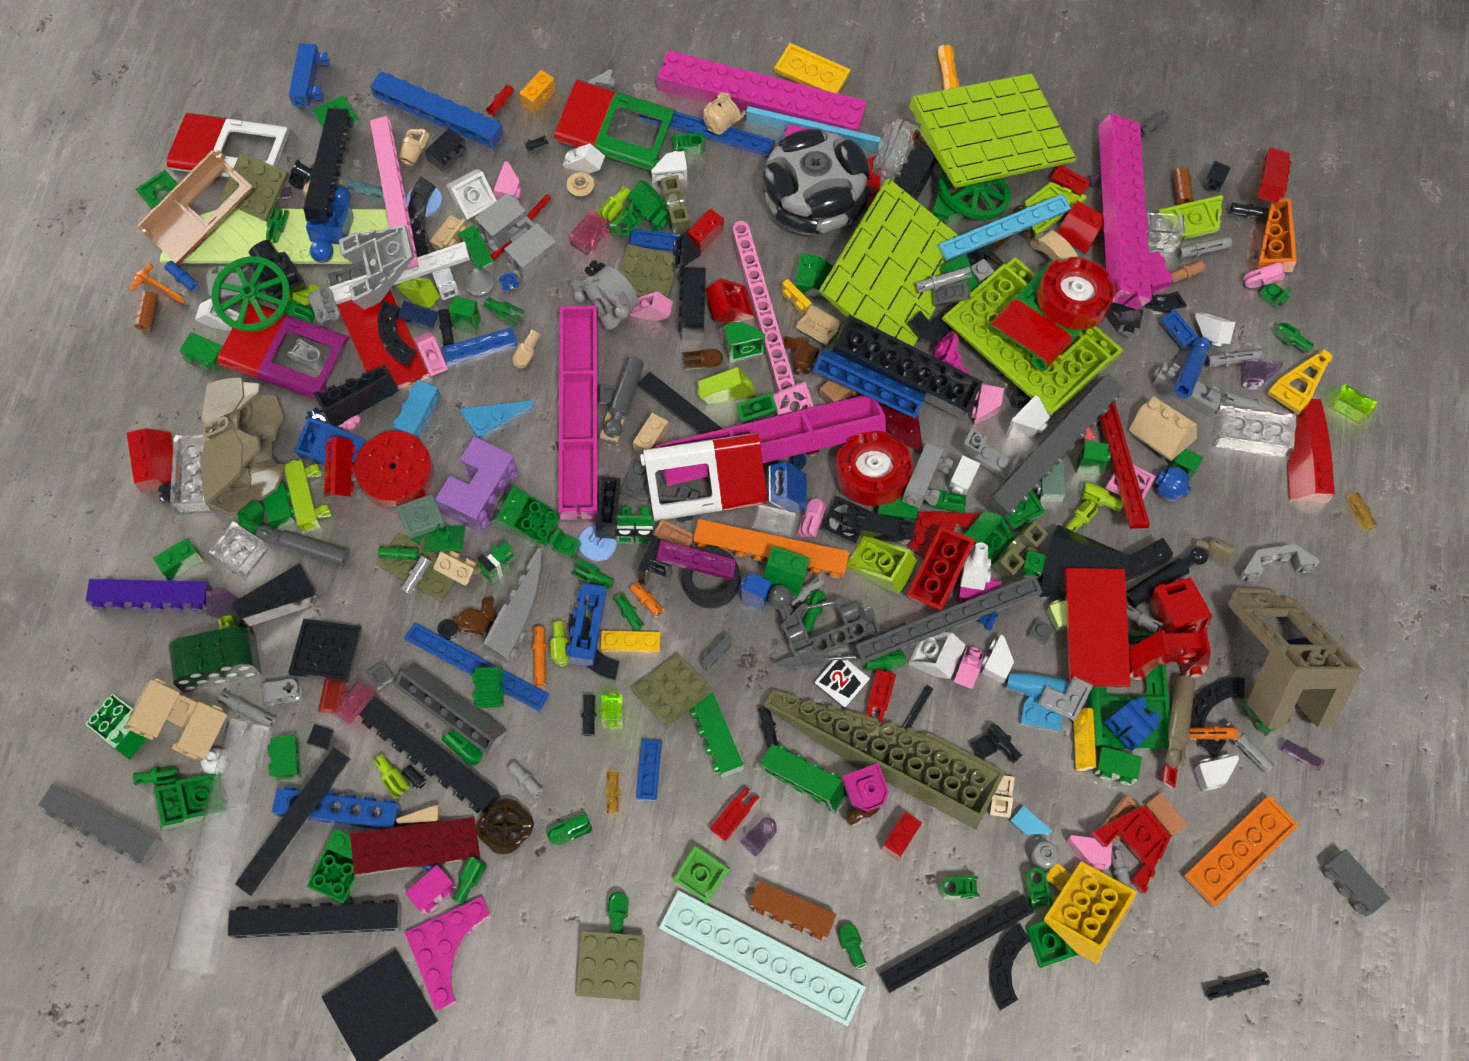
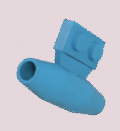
M1009 673L1006 688L1028 696V699L1023 704L1020 724L1061 731L1063 715L1039 705L1038 702L1046 686L1065 693L1069 686V681L1034 673Z

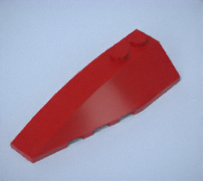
M1311 399L1310 403L1297 417L1290 459L1287 464L1289 501L1328 503L1335 495L1330 438L1321 399Z

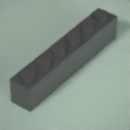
M414 662L400 671L394 686L453 730L460 733L473 745L487 755L501 745L507 730Z
M51 784L38 806L44 808L42 813L53 819L56 815L61 817L60 822L70 828L73 824L78 826L77 831L87 837L90 833L95 835L96 838L94 840L104 846L107 842L114 845L112 850L121 855L124 852L131 854L129 859L138 864L142 861L149 864L162 843L157 838L54 784Z

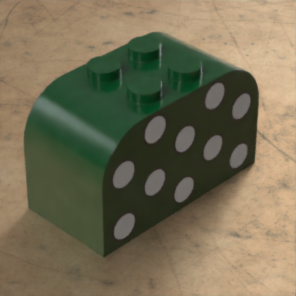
M226 627L173 640L168 645L173 684L182 693L262 675L256 637L245 627Z

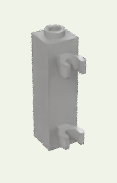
M1165 363L1162 368L1158 367L1153 375L1156 379L1152 385L1210 418L1213 416L1221 403V397H1225L1218 393L1219 388L1213 386L1211 389L1197 381L1192 395L1188 398H1180L1174 392V386L1180 374V366L1175 363L1172 366Z
M926 443L907 485L902 502L918 508L921 507L923 500H926L931 505L937 504L940 492L938 490H929V486L937 468L943 473L949 474L954 462L948 458H941L944 449Z

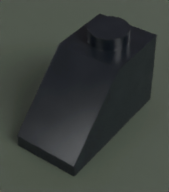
M1112 302L1106 318L1117 333L1127 337H1136L1140 329L1144 310H1136Z

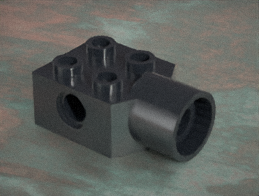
M270 240L261 241L249 250L250 256L268 259L281 268L289 281L291 298L294 292L307 289L304 280L287 253L278 252ZM256 265L255 268L253 269L254 273H255V271H256L258 265ZM265 267L258 281L261 284L277 278L278 275ZM282 283L264 289L267 295L282 299Z

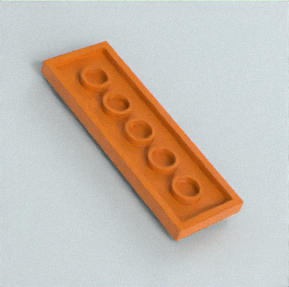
M1268 795L1183 877L1214 908L1287 838L1299 824Z

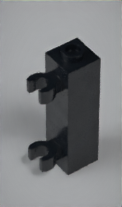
M850 508L840 518L842 532L908 545L913 541L915 522H912V520H902Z

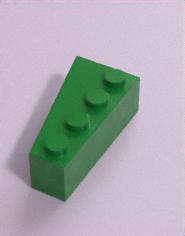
M772 744L760 763L763 771L786 785L790 782L791 787L801 794L807 792L808 796L819 805L822 802L829 806V811L836 814L847 795L841 780L842 778L836 773L831 772L829 774L825 772L824 768L816 763L813 765L808 763L807 759L799 754L795 756L789 753L790 751L782 745L778 747Z

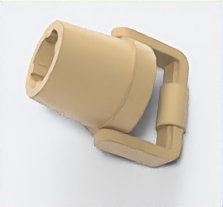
M424 129L408 130L402 141L398 159L406 165L415 166L425 149L430 134ZM413 135L421 136L420 141L412 139Z

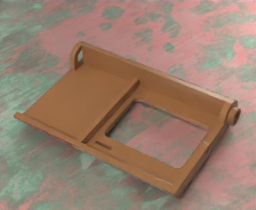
M212 149L136 225L177 266L254 189L250 183L224 160L226 157L219 150L215 152ZM225 171L239 183V188L207 220H203L190 207V204Z

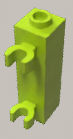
M292 460L284 464V470L297 525L303 533L320 528L319 518H326L332 515L328 504L318 508L315 505L309 478L322 475L318 464H313L306 468L303 460Z

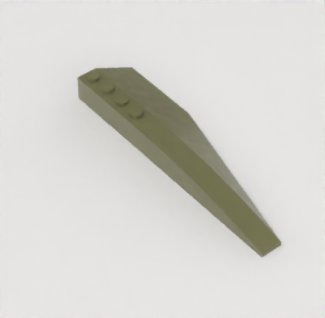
M776 690L772 691L764 703V707L859 768L862 769L879 763L885 782L976 830L1006 773L931 733L926 732V734L916 732V729L897 727L895 723L891 722L881 723L877 718L848 710L846 712L840 711L834 706H822L816 704V701H804L799 699L798 696ZM888 753H890V754H889V757H888V760H887V765H886V764L883 763L882 761H883L884 757H885Z

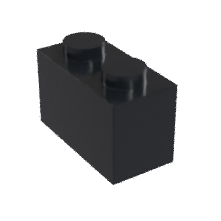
M448 128L425 150L427 160L444 172L453 165L457 158L464 155L467 147L465 139Z

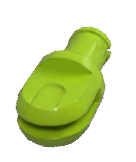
M1087 500L1078 509H1075L1073 512L1074 517L1065 528L1076 532L1082 525H1088L1099 509L1095 501Z

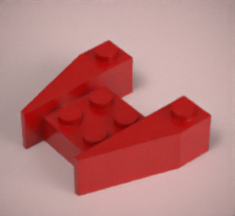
M1206 628L1197 633L1165 634V630H1161L1129 648L1130 678L1142 680L1157 665H1166L1170 662L1181 664L1183 676L1190 675L1192 678L1202 676L1209 668L1211 655Z

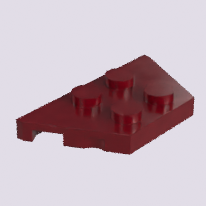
M880 403L879 405L885 414L886 433L891 434L890 437L898 442L903 441L908 448L916 450V453L922 454L923 445L918 414L916 418H913Z

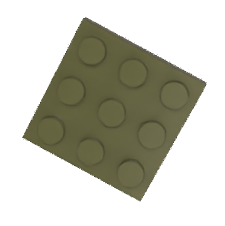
M241 152L233 169L250 183L254 189L235 209L267 222L272 207L275 208L290 173ZM231 176L218 200L221 203H224L239 188V183Z
M628 244L620 273L630 282L637 297L658 291L669 299L676 275L673 272L674 254Z
M678 653L631 688L634 695L665 728L713 692L712 688Z
M582 930L576 996L639 1001L645 935Z

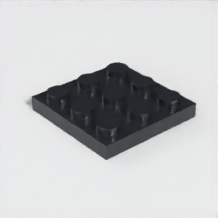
M303 619L289 667V675L348 683L362 627Z

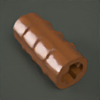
M1186 167L1175 169L1173 181L1177 204L1193 202L1189 169Z
M148 291L141 293L134 323L136 329L141 331L151 330L157 307V294Z

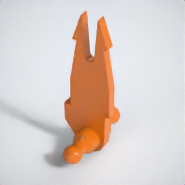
M150 263L146 265L145 269L136 272V277L133 279L134 282L129 286L131 291H135L138 285L145 283L182 304L185 302L179 294L149 277V272L153 269V265Z

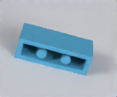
M417 380L416 384L409 391L407 401H404L401 406V413L393 421L394 430L410 433L419 439L441 396L438 387Z

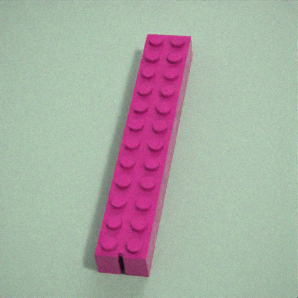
M667 50L663 65L657 76L659 91L706 103L716 100L718 98L717 95L721 92L730 93L731 100L736 104L740 112L747 110V107L750 106L856 132L860 131L866 112L867 101L669 50Z
M1110 113L1099 124L1106 271L1109 273V280L1115 284L1116 294L1112 302L1121 305L1124 303L1127 307L1139 310L1152 300L1140 123Z
M560 306L559 516L560 520H578V516H581V519H597L599 504L597 306Z
M863 395L656 445V448L759 433L762 460L765 463L847 443V439L856 434L872 431L886 432L885 414L878 401ZM706 463L661 470L667 486L710 476L709 466Z

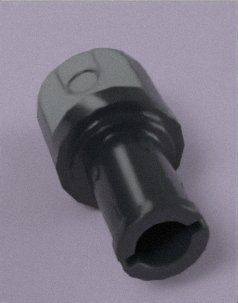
M991 724L990 728L987 727L986 735L995 745L994 748L997 751L1002 750L1013 764L1023 756L1011 743L1012 737L1007 735L997 724Z

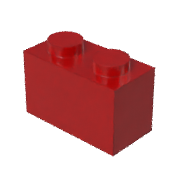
M710 208L687 232L700 253L724 230V218Z
M905 811L881 850L899 861L922 822Z

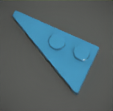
M532 400L462 408L460 413L477 438L482 439L535 406Z

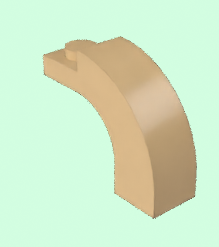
M1050 231L1047 234L1040 233L1029 241L1031 248L1044 252L1052 261L1059 260L1061 262L1068 260L1069 257H1078L1072 246L1055 231Z

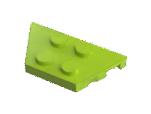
M1050 182L1027 199L1024 206L1029 208L1063 194L1072 208L1077 200L1081 203L1085 202L1087 196L1084 194L1081 196L1071 193L1072 190L1062 188ZM1068 212L1031 227L1034 236L1046 231L1066 216Z
M1223 195L1159 209L1157 215L1184 240L1215 233L1220 229Z

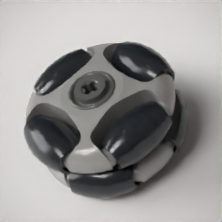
M805 129L786 136L779 141V146L777 145L772 151L762 170L763 193L765 194L769 209L779 224L798 234L817 235L819 232L828 233L838 230L845 225H850L863 213L869 198L867 180L870 177V167L864 151L852 140L832 132L824 131L822 133L820 129Z

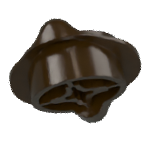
M505 798L496 801L479 818L476 831L479 839L491 851L499 855H508L516 851L530 837L534 828V821L530 813L517 801ZM502 812L500 820L489 823L494 815ZM510 812L516 815L520 819L521 823H518L517 821H512L509 818L508 813ZM503 823H507V830H503ZM489 830L498 832L501 835L502 841L492 837ZM521 830V833L515 839L508 841L510 833Z

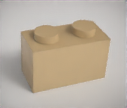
M651 413L633 441L634 452L639 455L644 454L643 450L656 448V445L661 444L669 431L668 421Z

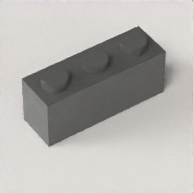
M1347 849L1339 852L1321 867L1325 871L1326 877L1337 884L1341 894L1349 898L1353 902L1356 911L1365 917L1373 914L1390 899Z

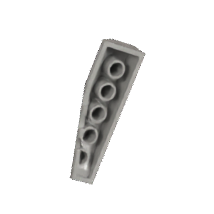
M541 548L537 549L526 568L528 573L521 575L518 580L517 591L512 590L510 593L509 604L503 605L483 643L489 656L507 664H510L512 659H516L519 652L518 647L521 642L525 641L528 634L527 629L535 610L542 579L544 555Z

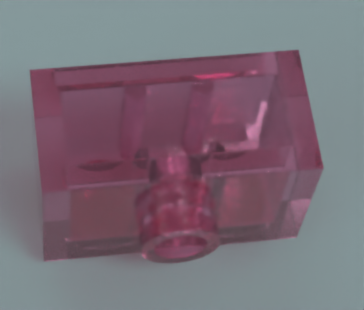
M590 211L569 234L570 245L588 255L597 248L600 240L608 235V221Z
M361 681L355 682L349 691L345 690L338 699L340 702L330 714L345 726H349L376 693Z

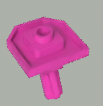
M955 332L945 335L936 345L932 356L969 374L960 361L963 358L956 349L959 341L958 335Z
M879 763L842 776V782L845 784L853 807L863 812H868L885 804L889 790Z

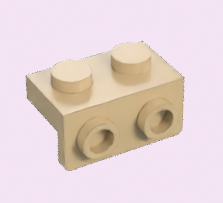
M810 305L806 315L797 323L796 328L827 346L837 336L841 321L814 305Z
M440 551L433 567L434 570L463 585L469 584L472 575L480 573L476 560L460 556L461 553L459 551Z

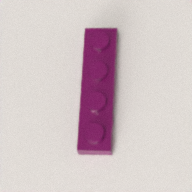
M663 540L659 543L656 561L728 580H732L736 565L735 559Z

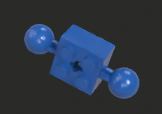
M339 185V188L335 191L336 201L332 203L333 214L329 216V221H307L306 224L309 239L313 242L310 246V255L319 263H325L332 258L334 251L331 244H340L339 240L349 235L354 216L349 203L351 195L349 190L342 185Z

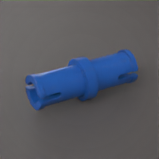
M173 261L166 263L165 270L174 276L178 283L185 285L191 292L198 288L199 282L188 275V271L181 269Z

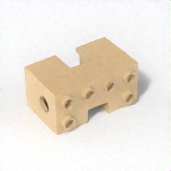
M156 678L155 681H148L123 728L153 740L154 737H158L165 721L181 727L171 749L197 761L205 760L227 717V714L223 713L224 709L216 705L208 706L194 698L188 699L183 696V693L166 687L167 683Z

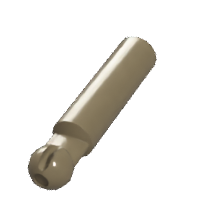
M1179 676L1175 679L1168 733L1169 748L1166 755V762L1172 768H1180L1186 762L1185 752L1186 745L1189 742L1195 680L1188 676Z

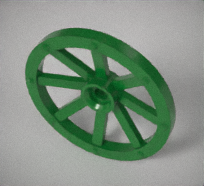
M944 170L941 173L938 181L939 193L945 203L956 212L970 218L988 220L1001 216L1007 210L1011 201V192L1003 178L961 186L966 188L951 196L946 186L954 185L950 180H946L948 176ZM997 185L1001 193L988 186ZM967 194L971 195V208L962 205L957 200ZM988 194L1002 200V205L996 208ZM981 196L990 210H976L978 197Z
M256 256L239 258L226 265L217 275L212 287V304L217 315L229 327L242 332L262 331L276 324L287 311L291 298L290 284L284 272L274 262ZM258 265L251 281L248 282L241 267ZM265 267L278 275L275 279L256 285ZM236 270L242 286L224 283V281ZM282 283V300L260 292ZM221 289L239 292L238 295L221 305ZM243 299L236 322L230 319L224 311ZM258 299L276 304L279 307L267 319L258 303ZM249 303H252L261 322L244 324Z

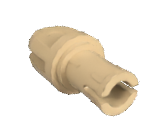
M530 330L524 343L518 344L512 356V362L516 367L524 368L529 364L535 354L533 348L541 336L538 332Z

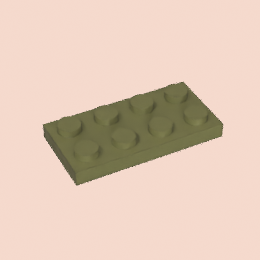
M397 533L388 547L418 548L419 559L422 555L432 561L423 574V580H420L415 588L442 603L457 581L433 569L438 558L437 554L423 552V546ZM381 558L376 564L405 582L410 575L409 571L413 570L418 561H395V559Z

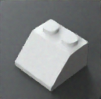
M478 169L446 185L454 202L467 220L483 212L497 201L483 172Z
M944 632L917 643L908 664L934 677L951 679L966 645L953 633Z

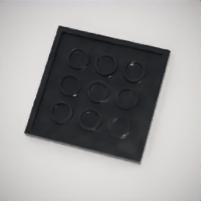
M396 949L321 997L356 1061H381L438 1023Z

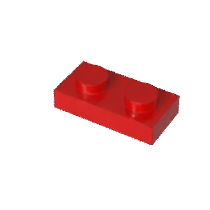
M1059 165L1050 179L1051 182L1062 188H1068L1072 190L1071 193L1079 196L1084 194L1091 182L1062 165Z

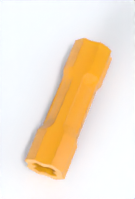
M942 45L939 47L938 56L942 68L944 90L958 88L960 86L954 63L953 47L951 45Z

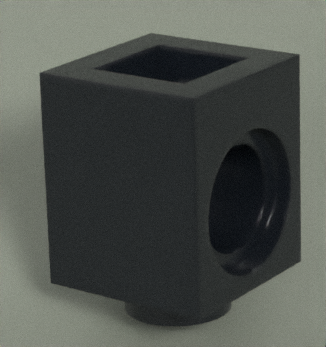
M1214 161L1203 187L1219 193L1231 167Z

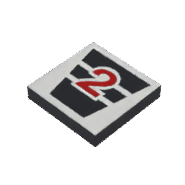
M834 660L814 682V685L845 709L869 682L870 678L848 660Z

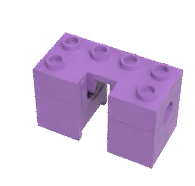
M473 437L460 458V462L465 463L467 469L464 474L473 478L468 485L449 476L435 501L442 515L481 533L483 528H487L490 523V517L495 510L494 504L501 492H505L512 481L516 480L519 471L514 455Z

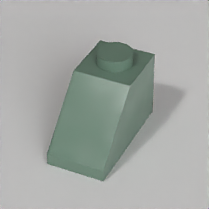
M1064 460L1058 465L1051 467L1053 471L1047 477L1040 479L1042 483L1036 488L1039 501H1063L1066 495Z

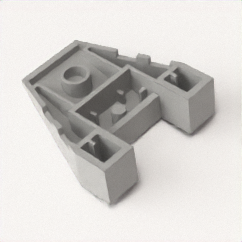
M405 225L384 228L381 231L369 230L368 233L355 232L339 240L341 252L345 258L353 264L364 260L368 277L349 286L352 301L364 310L382 301L414 258L408 230Z

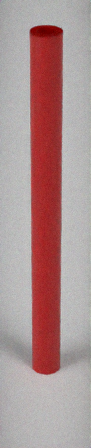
M546 194L528 213L527 217L532 221L551 200V197ZM509 241L496 252H493L490 255L491 258L496 261L504 252V249L512 242Z

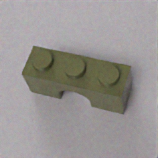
M679 176L661 178V190L664 201L668 204L666 210L672 233L688 232L690 230V218L687 206L684 205Z
M1036 521L1026 523L993 561L991 566L1004 578L1013 576L1024 564L1025 560L1023 558L1028 550L1031 551L1037 548L1048 533Z

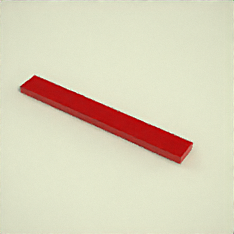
M1110 403L1108 405L1110 409L1104 415H1099L1098 417L1105 443L1109 444L1108 451L1111 452L1110 461L1129 529L1149 528L1150 522L1115 403Z

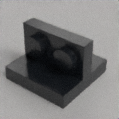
M655 537L651 538L637 570L638 581L644 586L647 585L652 573L670 579L673 573L671 564L656 561L660 540Z

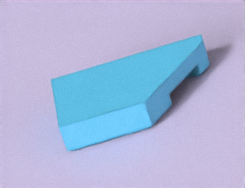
M1025 806L1010 821L1025 836L1050 835L1053 832Z

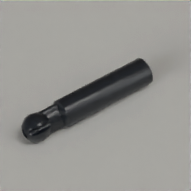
M1195 547L1185 559H1175L1126 591V602L1133 608L1143 604L1152 598L1154 589L1157 586L1173 583L1190 573L1189 568L1194 565L1200 566L1205 564L1208 559L1207 551L1202 547Z

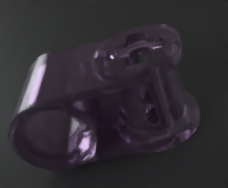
M769 817L763 818L742 838L740 843L756 857L777 832L776 822ZM771 824L772 831L767 830L764 832L763 825L769 826Z

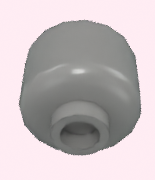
M1040 842L1031 852V861L1036 868L1050 870L1059 861V850L1051 842Z

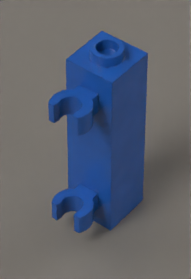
M299 43L288 94L293 106L310 107L311 98L315 100H322L323 93H320L321 87H314L318 64L329 66L330 59L327 58L328 53H319L316 44Z

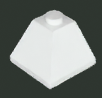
M1037 395L1011 420L1006 433L1008 438L1035 437L1039 432L1042 434L1049 425L1047 423L1050 416Z

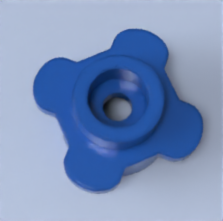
M506 273L499 278L504 292H508L513 288L517 289L520 286L519 282L516 281V274Z

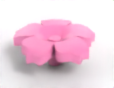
M358 415L339 425V427L343 429L348 428L349 431L353 430L356 424L360 423L361 418Z

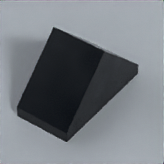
M683 233L675 239L673 272L675 273L701 256V253L687 233Z

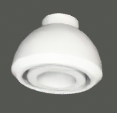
M211 748L206 759L200 761L201 768L206 774L218 773L219 775L228 768L229 755L221 748Z

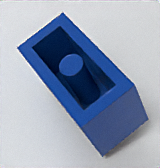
M750 572L748 578L744 577L740 588H742L740 591L742 602L763 611L768 601L772 582Z

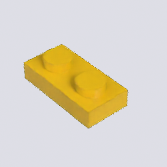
M788 279L782 283L783 297L786 300H790L797 311L806 315L808 307L812 305V302Z

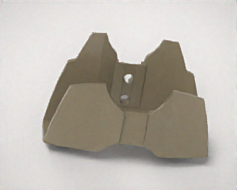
M241 377L222 379L207 384L201 418L205 424L202 429L205 442L200 460L204 501L212 510H220L230 515L238 513L251 500L259 502L276 491L285 469V465L278 464L276 459L272 457V442L276 440L277 431L285 420L279 398L276 395H260L261 384L245 382Z

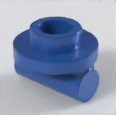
M996 612L980 618L979 622L985 625L987 630H992L999 615Z

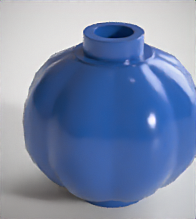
M1169 467L1166 471L1161 470L1154 483L1159 485V487L1156 486L1158 495L1168 501H1176L1182 496L1186 498L1191 490L1188 474L1179 467Z

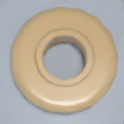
M578 172L568 178L566 186L571 194L582 197L588 195L594 189V180L589 174ZM579 181L585 182V184L582 186L576 185V183Z

